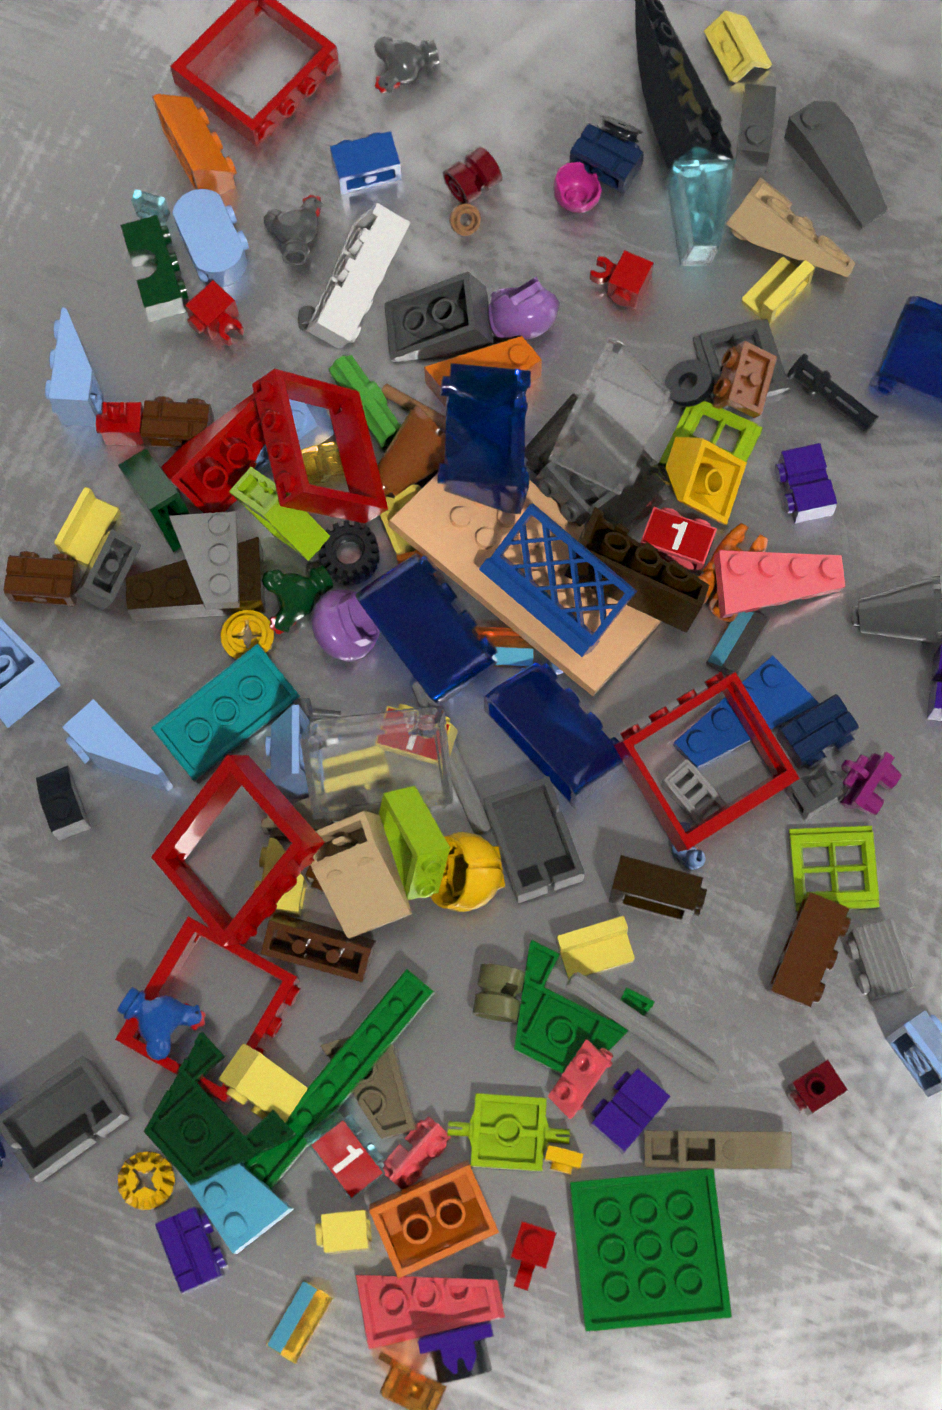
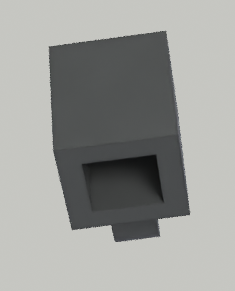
M823 765L792 783L786 794L802 819L806 821L837 803L844 794L842 791L844 785L835 771H830L826 765Z

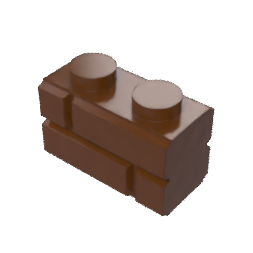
M164 396L156 397L154 401L145 400L141 425V438L145 447L180 449L185 443L213 423L214 414L211 405L198 398H190L187 402H174L173 399Z
M29 551L20 552L19 556H8L7 575H5L3 590L10 602L63 606L76 605L77 596L74 593L80 582L81 571L76 560H72L71 556L53 554L52 558H40L37 553Z

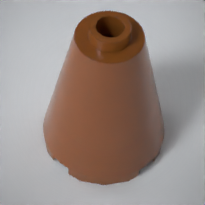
M417 406L410 410L377 464L386 497L390 493L396 496L412 484L418 483L450 462L462 451Z

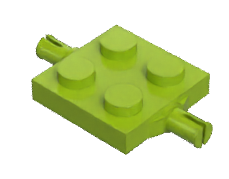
M475 1093V1108L470 1122L448 1121L449 1128H462L461 1130L448 1129V1136L469 1137L472 1147L471 1167L542 1172L543 1153L548 1142L569 1144L570 1137H558L556 1135L570 1136V1129L549 1128L546 1119L547 1098Z

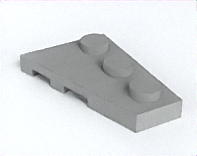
M236 511L169 516L205 609L240 608L238 522Z

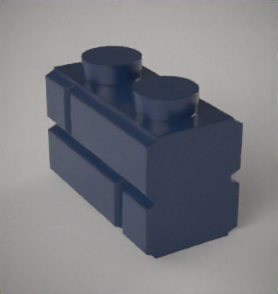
M589 123L571 148L569 163H583L588 173L597 174L598 181L625 194L632 180L642 167L644 152L641 151L635 142L628 140L624 142Z
M835 694L780 727L776 737L784 750L787 751L796 768L799 769L806 764L809 768H813L827 758L825 752L834 747L840 751L855 741L853 735L856 734L859 726L841 698Z

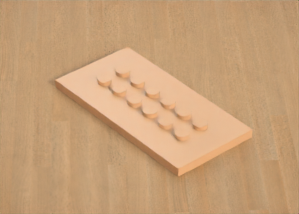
M475 436L457 456L390 519L389 527L591 696H594L662 621L626 605L599 639L600 642L594 650L581 657L479 570L481 565L487 558L492 556L530 504L538 507L577 541L585 525L579 526L575 521L569 522L561 513V506L551 497L545 496L534 483ZM532 516L526 523L527 538L543 537L542 523ZM550 531V536H556L553 532ZM520 533L515 540H521ZM562 540L551 541L553 561L569 559L568 545ZM544 542L528 543L530 562L546 561ZM521 544L510 545L503 554L513 564L524 563ZM568 564L554 565L556 584L572 583V579L564 576ZM547 566L531 567L533 581L539 586L549 585ZM519 568L525 574L524 568ZM587 586L580 587L582 606L598 605L597 591ZM573 588L557 589L558 602L564 608L575 607ZM544 590L551 596L550 590ZM604 595L605 604H615L619 602L615 599H612ZM606 609L607 616L612 611V609ZM599 610L583 611L584 624L595 632L601 625ZM570 612L577 618L576 612Z

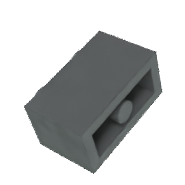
M111 529L102 537L74 595L102 610L107 608L114 602L141 544Z

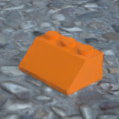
M165 94L152 96L162 131L194 190L208 189L222 195L235 189L233 175L237 174L236 168L229 156L223 157L220 151L223 149V145L216 132L210 133L207 127L210 125L204 109L202 107L197 109L190 97Z
M468 1160L369 1204V1212L398 1279L499 1233Z

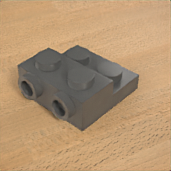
M589 432L545 465L536 477L539 481L540 491L547 497L553 496L561 505L563 517L569 522L575 521L579 526L588 521L595 507L601 510L632 482L629 476Z

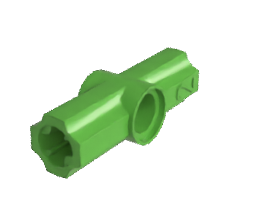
M344 355L338 358L329 368V374L334 379L336 385L359 391L370 433L381 448L388 447L401 424L389 409L387 400L375 381L368 379L352 355Z

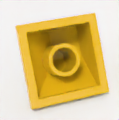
M675 437L665 468L677 500L720 524L727 525L747 463L704 438Z

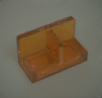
M381 1351L378 1358L391 1366L380 1389L382 1397L407 1410H437L447 1386L416 1367Z

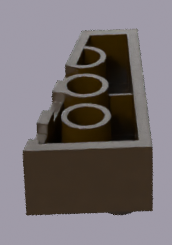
M595 507L578 542L637 591L627 606L687 633L703 606L710 585L674 560L666 562L660 557L657 552L658 549L648 542L643 546L628 535L629 529L620 523L614 526L603 518L605 513ZM576 553V558H582L579 554ZM588 562L577 563L579 582L596 581L594 567ZM568 564L564 576L572 579L571 567ZM602 575V580H608L604 575ZM614 584L603 585L604 595L619 601L625 594ZM587 586V587H589V588H591V589L597 591L596 586Z
M259 537L238 543L240 608L206 610L185 559L126 578L127 611L133 622L227 616L242 610L266 613L265 587L261 581L264 575V559Z

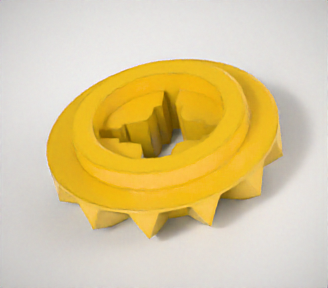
M242 610L231 615L221 629V643L225 652L236 661L258 644L267 653L268 650L272 649L275 637L274 630H271L269 627L271 623L269 619L262 613L254 610ZM247 625H249L253 635H258L257 638L251 639L249 648L246 647L243 639H238L239 636L245 634Z
M137 1152L124 1161L120 1172L117 1174L118 1191L127 1204L140 1210H151L161 1206L168 1200L175 1185V1174L171 1164L165 1157L155 1152ZM156 1168L151 1181L157 1190L154 1191L144 1186L141 1190L138 1189L135 1192L138 1188L137 1185L140 1183L135 1171L148 1174Z

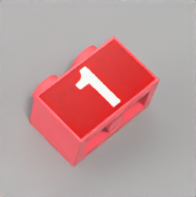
M653 507L640 544L644 546L648 542L658 549L657 552L660 557L666 562L674 560L688 571L701 575L717 528L711 527V524L703 519L694 518L691 520L682 517L671 508L664 507L659 509Z

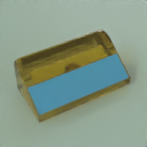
M303 1280L266 1346L295 1365L298 1364L335 1298Z

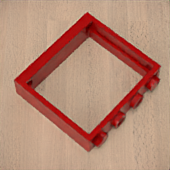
M236 0L170 66L174 83L257 147L268 135H273L276 127L285 118L287 119L293 115L297 105L305 97H310L317 89L318 84L326 76L333 74V69L339 64L337 45L277 0ZM263 12L317 54L252 119L198 76Z
M273 369L252 383L281 507L360 523H367L388 510L359 391L279 369ZM289 399L329 409L349 492L309 484Z
M722 672L712 676L704 682L707 688L699 693L692 689L676 699L679 703L678 706L670 711L664 706L648 716L651 721L649 724L640 728L638 723L620 733L623 740L614 745L677 852L689 850L800 779L736 672L725 677ZM723 692L773 776L684 831L634 748V745L718 693Z
M227 755L151 858L224 946L243 945L250 937L256 936V929L264 919L275 912L278 901L296 885V878L305 867L315 861L313 857L324 844V841L249 755ZM242 785L292 844L232 919L184 860Z
M188 916L144 990L145 999L151 1001L167 994L197 941L202 937L282 982L246 1043L247 1046L265 1056L266 1051L262 1048L269 1036L274 1038L279 1032L284 1021L280 1017L286 1006L292 1007L296 1002V997L301 990L298 987L300 980L297 976L239 944L224 946L209 927ZM127 1019L115 1040L173 1074L178 1075V1069L181 1064L169 1057L161 1060L152 1059L147 1054L146 1044L139 1041L141 1035L138 1030L137 1019ZM204 1077L198 1082L207 1093L228 1105L231 1104L233 1098L226 1094L229 1087L224 1083L220 1087Z

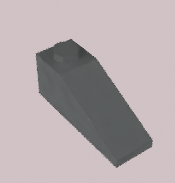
M745 83L734 169L766 173L774 122L776 87Z

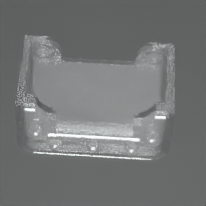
M610 336L569 413L548 460L620 495L626 484L633 486L641 470L640 467L636 466V463L659 416L666 419L674 403L673 400L669 399L671 391L623 342Z
M427 706L320 719L309 723L300 738L313 820L324 819V822L340 821L344 819V814L348 813L351 807L381 804L383 793L416 786L429 811L445 809L447 805L453 802L444 707Z

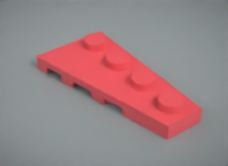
M719 550L714 554L720 619L731 617L737 613L757 611L767 606L787 604L793 600H804L839 592L845 588L842 555Z
M356 1275L368 1349L381 1348L505 1318L499 1284L496 1279L409 1276L398 1279L397 1276Z

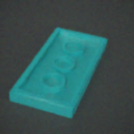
M256 644L151 727V729L192 780L196 781L290 706L294 700L300 698V695L263 649Z

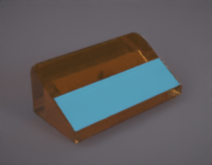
M468 627L467 666L534 669L535 648L511 628Z

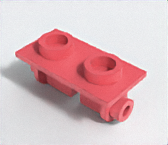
M585 1040L548 1095L551 1101L569 1119H572L578 1110H582V1103L606 1068L611 1067L613 1054L605 1048H601L599 1051L589 1040Z
M429 1116L424 1121L420 1119L417 1123V1130L410 1131L405 1137L413 1147L408 1152L399 1144L387 1159L383 1161L385 1166L381 1171L401 1190L413 1185L421 1177L422 1170L428 1163L444 1151L446 1143L451 1136H448V1133Z

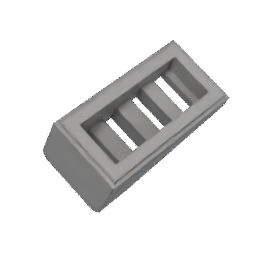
M688 759L684 760L662 781L661 787L696 824L704 819L703 816L715 805L719 809L727 805ZM687 775L690 780L679 789L676 783ZM697 785L700 790L688 800L685 794ZM706 795L710 800L697 810L694 805Z

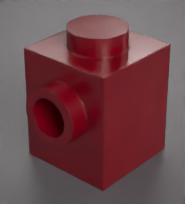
M829 1060L824 1061L788 1085L791 1090L788 1094L791 1103L799 1113L804 1110L807 1116L848 1091Z

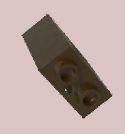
M620 855L609 902L689 924L693 915L699 916L704 905L707 889L701 888L703 877Z

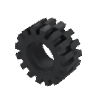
M349 520L343 521L344 526L339 527L337 522L332 525V531L327 528L326 532L330 537L318 552L321 565L326 568L333 581L338 583L339 580H342L343 585H349V581H354L355 585L361 583L360 579L363 577L365 580H368L371 571L375 573L380 559L379 547L374 533L371 534L369 527L365 525L362 528L360 522H354V525H350ZM347 542L356 543L362 549L359 560L351 564L341 562L336 556L338 548Z

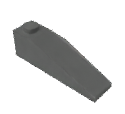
M813 101L789 117L784 138L861 229L887 212V206L856 128L835 102Z

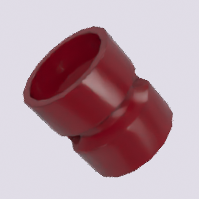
M481 146L466 155L464 163L458 161L443 172L445 184L460 204L472 203L481 196V190L488 191L503 180L497 162Z

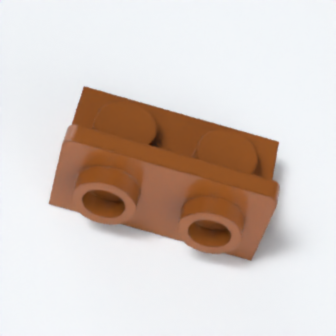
M747 341L729 348L722 358L721 364L723 369L721 377L714 387L713 393L715 398L713 407L721 409L728 405L753 418L762 415L777 356Z

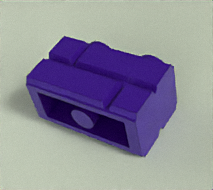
M192 1207L155 1224L181 1294L189 1293L225 1276L223 1268L228 1266L227 1259L221 1246L214 1247L209 1234L215 1230L213 1223L205 1212L201 1213L198 1207Z

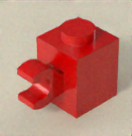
M624 250L618 264L611 262L604 256H598L596 265L604 268L605 271L598 273L591 270L589 279L596 284L608 282L607 297L620 306H631L636 309L652 278L654 262Z
M214 280L185 305L189 316L187 322L198 334L203 332L212 340L219 333L222 342L227 346L232 345V340L227 335L228 331L236 330L239 334H244L241 322L235 319L239 315L235 300Z
M102 402L101 414L96 415V431L102 435L106 445H144L141 438L144 409L142 403Z
M521 1222L511 1255L512 1259L521 1261L514 1287L528 1291L535 1266L546 1269L557 1232Z

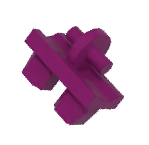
M884 752L883 755L872 753L869 759L864 755H860L856 762L844 760L841 769L847 776L843 780V784L849 789L840 804L847 809L857 808L868 815H876L883 806L884 799L873 792L878 783L885 789H892L902 776L894 765L891 764L895 757L888 752Z

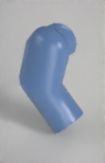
M680 822L684 831L690 828V823ZM671 845L672 855L685 868L696 870L704 865L706 856L702 850L699 851L693 846L689 850L677 852L674 845Z

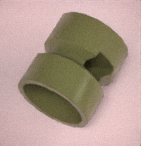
M481 964L477 985L482 990L475 994L472 1014L494 1021L517 1022L520 1001L516 998V995L522 993L525 972L503 965Z

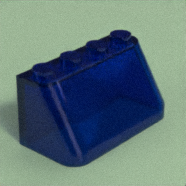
M415 553L366 585L355 596L426 694L438 704L448 701L499 661L494 656L498 651L487 636L481 638L474 629L478 624L467 609L461 611L454 600L458 597L447 582L441 584L434 573L437 572V568L426 555L421 557Z
M535 662L484 696V711L545 777L549 776L552 785L576 809L625 766L614 747L619 740L615 737L610 739L601 730L603 724L592 712L587 714L579 706L581 702L577 695L570 688L564 690L556 681L558 677L549 665L544 663L541 666Z

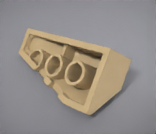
M761 177L726 223L731 227L730 231L740 240H748L752 244L800 261L807 260L814 266L848 277L855 266V262L830 238L824 235L818 237L815 234V228L812 226L813 222L806 216L803 218L796 216L789 209L793 203Z

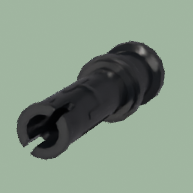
M802 354L793 364L786 377L789 379L794 378L808 389L810 396L817 397L819 395L867 433L879 416L872 413L852 395L831 380L830 372L820 370L808 360L809 356L807 354ZM803 371L808 372L814 379L809 378ZM827 387L832 392L829 393L824 388ZM836 397H840L842 400H844L847 404H849L859 413L855 414L847 406H845L838 399H836Z

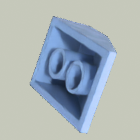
M0 618V720L9 728L61 685L45 662Z
M94 699L63 726V729L69 735L65 742L85 764L91 760L100 769L165 791H170L173 788L163 770Z
M291 705L271 725V736H266V754L271 756V769H266L265 774L287 799L309 798L318 795L317 731L299 705Z
M925 1010L885 1039L925 1095L930 1097L942 1091V1023L935 1015L929 1016Z

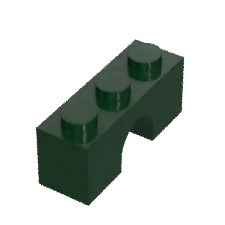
M158 215L121 224L120 226L133 267L144 264H151L157 267L152 275L136 280L149 322L185 313L186 309L183 300L189 299L184 280L177 281L175 272L181 271L176 253L169 254L167 245L173 244L168 226L160 225Z

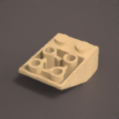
M363 811L316 831L323 839L324 844L314 855L315 861L311 864V867L348 939L412 914L380 815Z

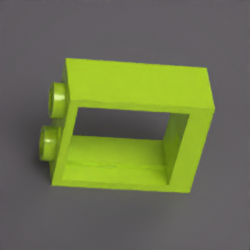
M252 467L247 470L229 491L275 538L308 561L330 537L308 512L281 507L275 482Z
M416 786L383 793L378 815H380L407 899L430 897L439 892L450 846Z

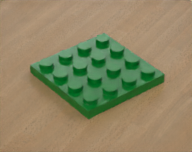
M714 1169L570 1182L585 1332L732 1318Z

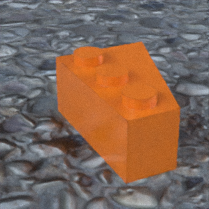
M523 336L425 366V383L458 424L469 428L541 377L542 359Z

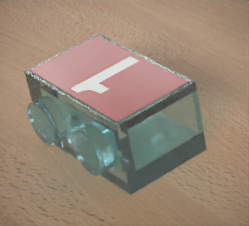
M337 1109L303 1135V1137L345 1194L352 1200L385 1174L379 1165L384 1158L372 1142L366 1146L358 1137L363 1130L351 1114L344 1118Z

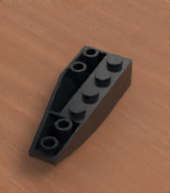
M635 0V33L641 85L649 118L667 168L690 175L731 164L735 160L730 149L731 142L725 135L721 125V115L715 109L665 13L663 4L659 0Z

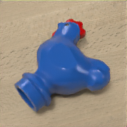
M134 987L129 990L117 1009V1012L124 1015V1019H137L139 1033L147 1043L145 1047L147 1054L154 1060L165 1059L171 1050V1035L178 1026H189L192 1030H197L198 1027L205 1024L204 1018L206 1014L204 1011H200L199 1005L182 1004L175 998L166 995L151 1001L146 1000L145 992L143 990L139 991Z

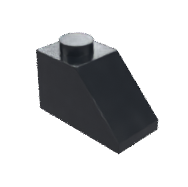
M69 766L36 778L39 800L51 833L59 841L91 829Z

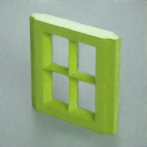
M704 400L698 405L686 407L659 460V465L664 466V468L666 467L675 437L699 438L693 435L703 414L719 421L709 441L714 445L725 424L742 431L732 452L722 447L720 448L746 463L763 428L758 426L757 423L723 408L717 409L713 407V404Z
M872 826L788 830L795 912H798L805 893H808L806 892L805 873L821 872L831 873L832 891L811 893L850 908L849 910L879 908V890ZM861 845L863 864L837 865L835 846ZM828 847L830 865L804 866L802 848ZM863 871L865 890L839 891L837 872Z

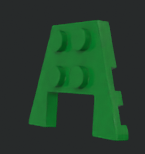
M531 940L514 1051L562 1075L585 1040H589L599 1051L601 1048L610 1051L629 1030L614 1020H608L545 988L544 986L560 954ZM627 987L620 999L643 1016L652 1009L655 1001Z

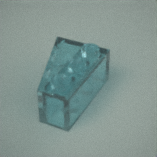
M736 159L674 161L666 179V186L680 266L711 265L719 250Z

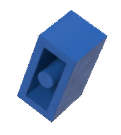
M391 131L372 133L368 137L353 141L343 140L337 145L330 146L332 164L341 195L402 180L401 163Z

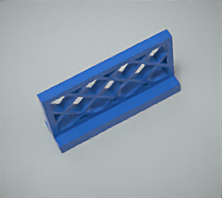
M530 504L492 556L487 558L479 568L482 573L581 657L594 650L600 642L599 639L637 592L534 504ZM532 516L542 523L543 537L527 538L526 523ZM550 531L553 532L556 536H550ZM520 533L521 540H515ZM562 540L568 545L569 559L553 561L551 541ZM544 542L546 561L531 563L528 543ZM521 544L523 564H513L503 556L510 545ZM576 553L579 554L582 558H576ZM588 562L594 567L596 581L579 582L577 563ZM570 564L572 583L556 584L554 565ZM547 566L549 585H537L533 581L531 567ZM519 568H524L525 574ZM602 575H604L608 580H602ZM614 584L625 594L618 603L605 604L603 585ZM596 586L598 605L582 606L580 587ZM573 588L575 607L564 608L558 602L557 589ZM544 590H550L551 596ZM606 609H612V611L607 616ZM599 610L601 625L595 632L584 624L583 611ZM570 612H576L577 618Z

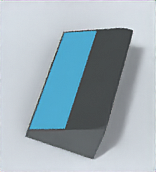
M753 611L738 613L735 620L729 623L706 664L726 675L734 672L739 675L768 626L770 618Z

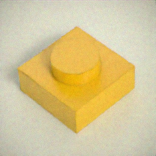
M548 1145L545 1162L551 1163L550 1170L571 1175L572 1169L580 1170L583 1154Z

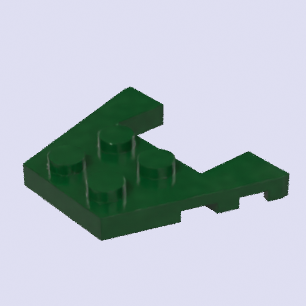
M204 1032L198 1034L191 1052L178 1069V1075L170 1089L165 1092L143 1131L192 1186L292 1140L296 1136L295 1132L274 1110L247 1135H244L198 1084L207 1073L226 1057Z

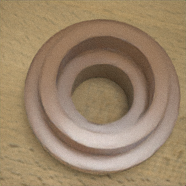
M459 204L450 214V226L455 233L469 236L476 232L480 226V212L471 204ZM463 214H467L468 221L462 225L460 218Z

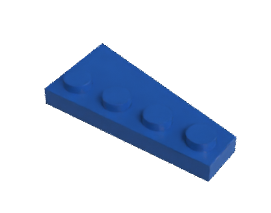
M773 655L742 682L770 730L785 725L795 717L820 704ZM725 697L674 742L673 746L685 759H688L699 769L734 751L735 748L749 741L752 742Z

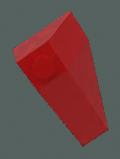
M254 392L185 443L160 467L169 480L203 513L225 512L237 501L229 491L250 467L255 468L257 464L255 461L266 444Z

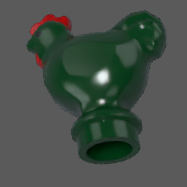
M324 566L311 567L306 577L296 573L283 574L278 569H271L264 573L261 580L263 586L269 592L275 594L279 605L278 613L269 619L271 622L270 629L274 630L276 634H282V632L289 633L290 627L294 626L297 620L305 617L313 610L315 595L319 594L321 596L333 589V581Z

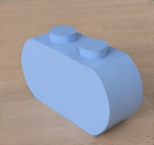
M196 189L184 194L174 206L173 217L200 281L208 285L214 280L220 287L233 284L242 277L246 270L247 258L244 250L249 249V245L243 231L237 232L233 225L237 223V219L231 205L225 206L221 196L208 189Z

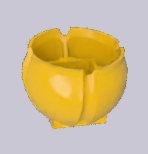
M455 832L444 836L450 846V851L439 892L433 894L430 898L439 907L456 912H468L486 905L495 896L497 890L505 887L499 846H492L483 837L469 832Z

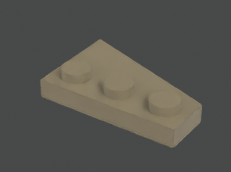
M350 1036L320 1046L331 1060ZM393 1043L352 1092L381 1139L417 1130L397 1051Z

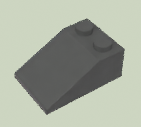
M465 272L385 303L390 358L393 362L461 355L494 344L489 322L487 288L470 272Z

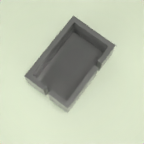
M549 776L483 799L484 810L497 846H499L500 854L518 904L547 894L549 885H552L553 890L556 891L584 880V869L562 811L559 812V802Z
M81 1056L1 1113L0 1133L10 1147L18 1149L14 1154L31 1180L42 1182L97 1142L94 1137L95 1134L105 1137L127 1121L129 1116L92 1061L85 1056Z

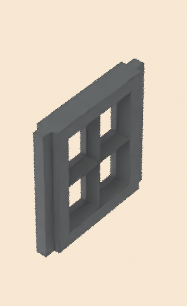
M760 319L693 337L699 361L704 362L713 374L714 387L721 377L723 366L719 365L713 344L730 340L732 347L738 345L737 338L754 335L757 347L777 356L767 397L789 391L790 386L768 319ZM714 387L710 394L712 403L714 402L715 395L713 393Z

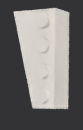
M379 203L375 204L354 222L306 331L338 349L349 342L353 343L357 339L361 331L359 324L363 316L371 308L373 296L381 284L385 272L411 222Z

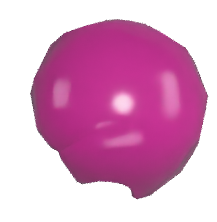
M581 162L566 163L557 171L553 190L554 198L561 207L570 212L580 214L590 211L598 204L602 188L596 173H588Z

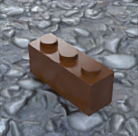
M805 893L767 988L768 992L804 1007H811L813 1002L819 1003L825 989V983L821 982L826 969L831 971L838 956V951L834 949L839 936L844 938L851 922V918L847 917L850 908L814 893Z
M275 913L269 920L260 954L363 982L369 970L376 940L362 936L348 939L344 931Z

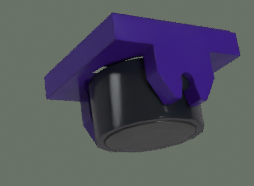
M489 1321L422 1337L417 1341L420 1354L431 1352L438 1384L492 1371L485 1338L494 1336L492 1323H489Z

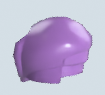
M537 277L520 287L500 288L491 294L492 298L489 304L491 330L500 338L514 339L523 336L525 340L536 338L549 330L557 318L560 302L555 294L542 287Z
M350 590L326 592L321 595L311 617L313 634L317 643L326 654L350 663L365 657L373 649L379 637L385 614L380 604H376L358 592Z

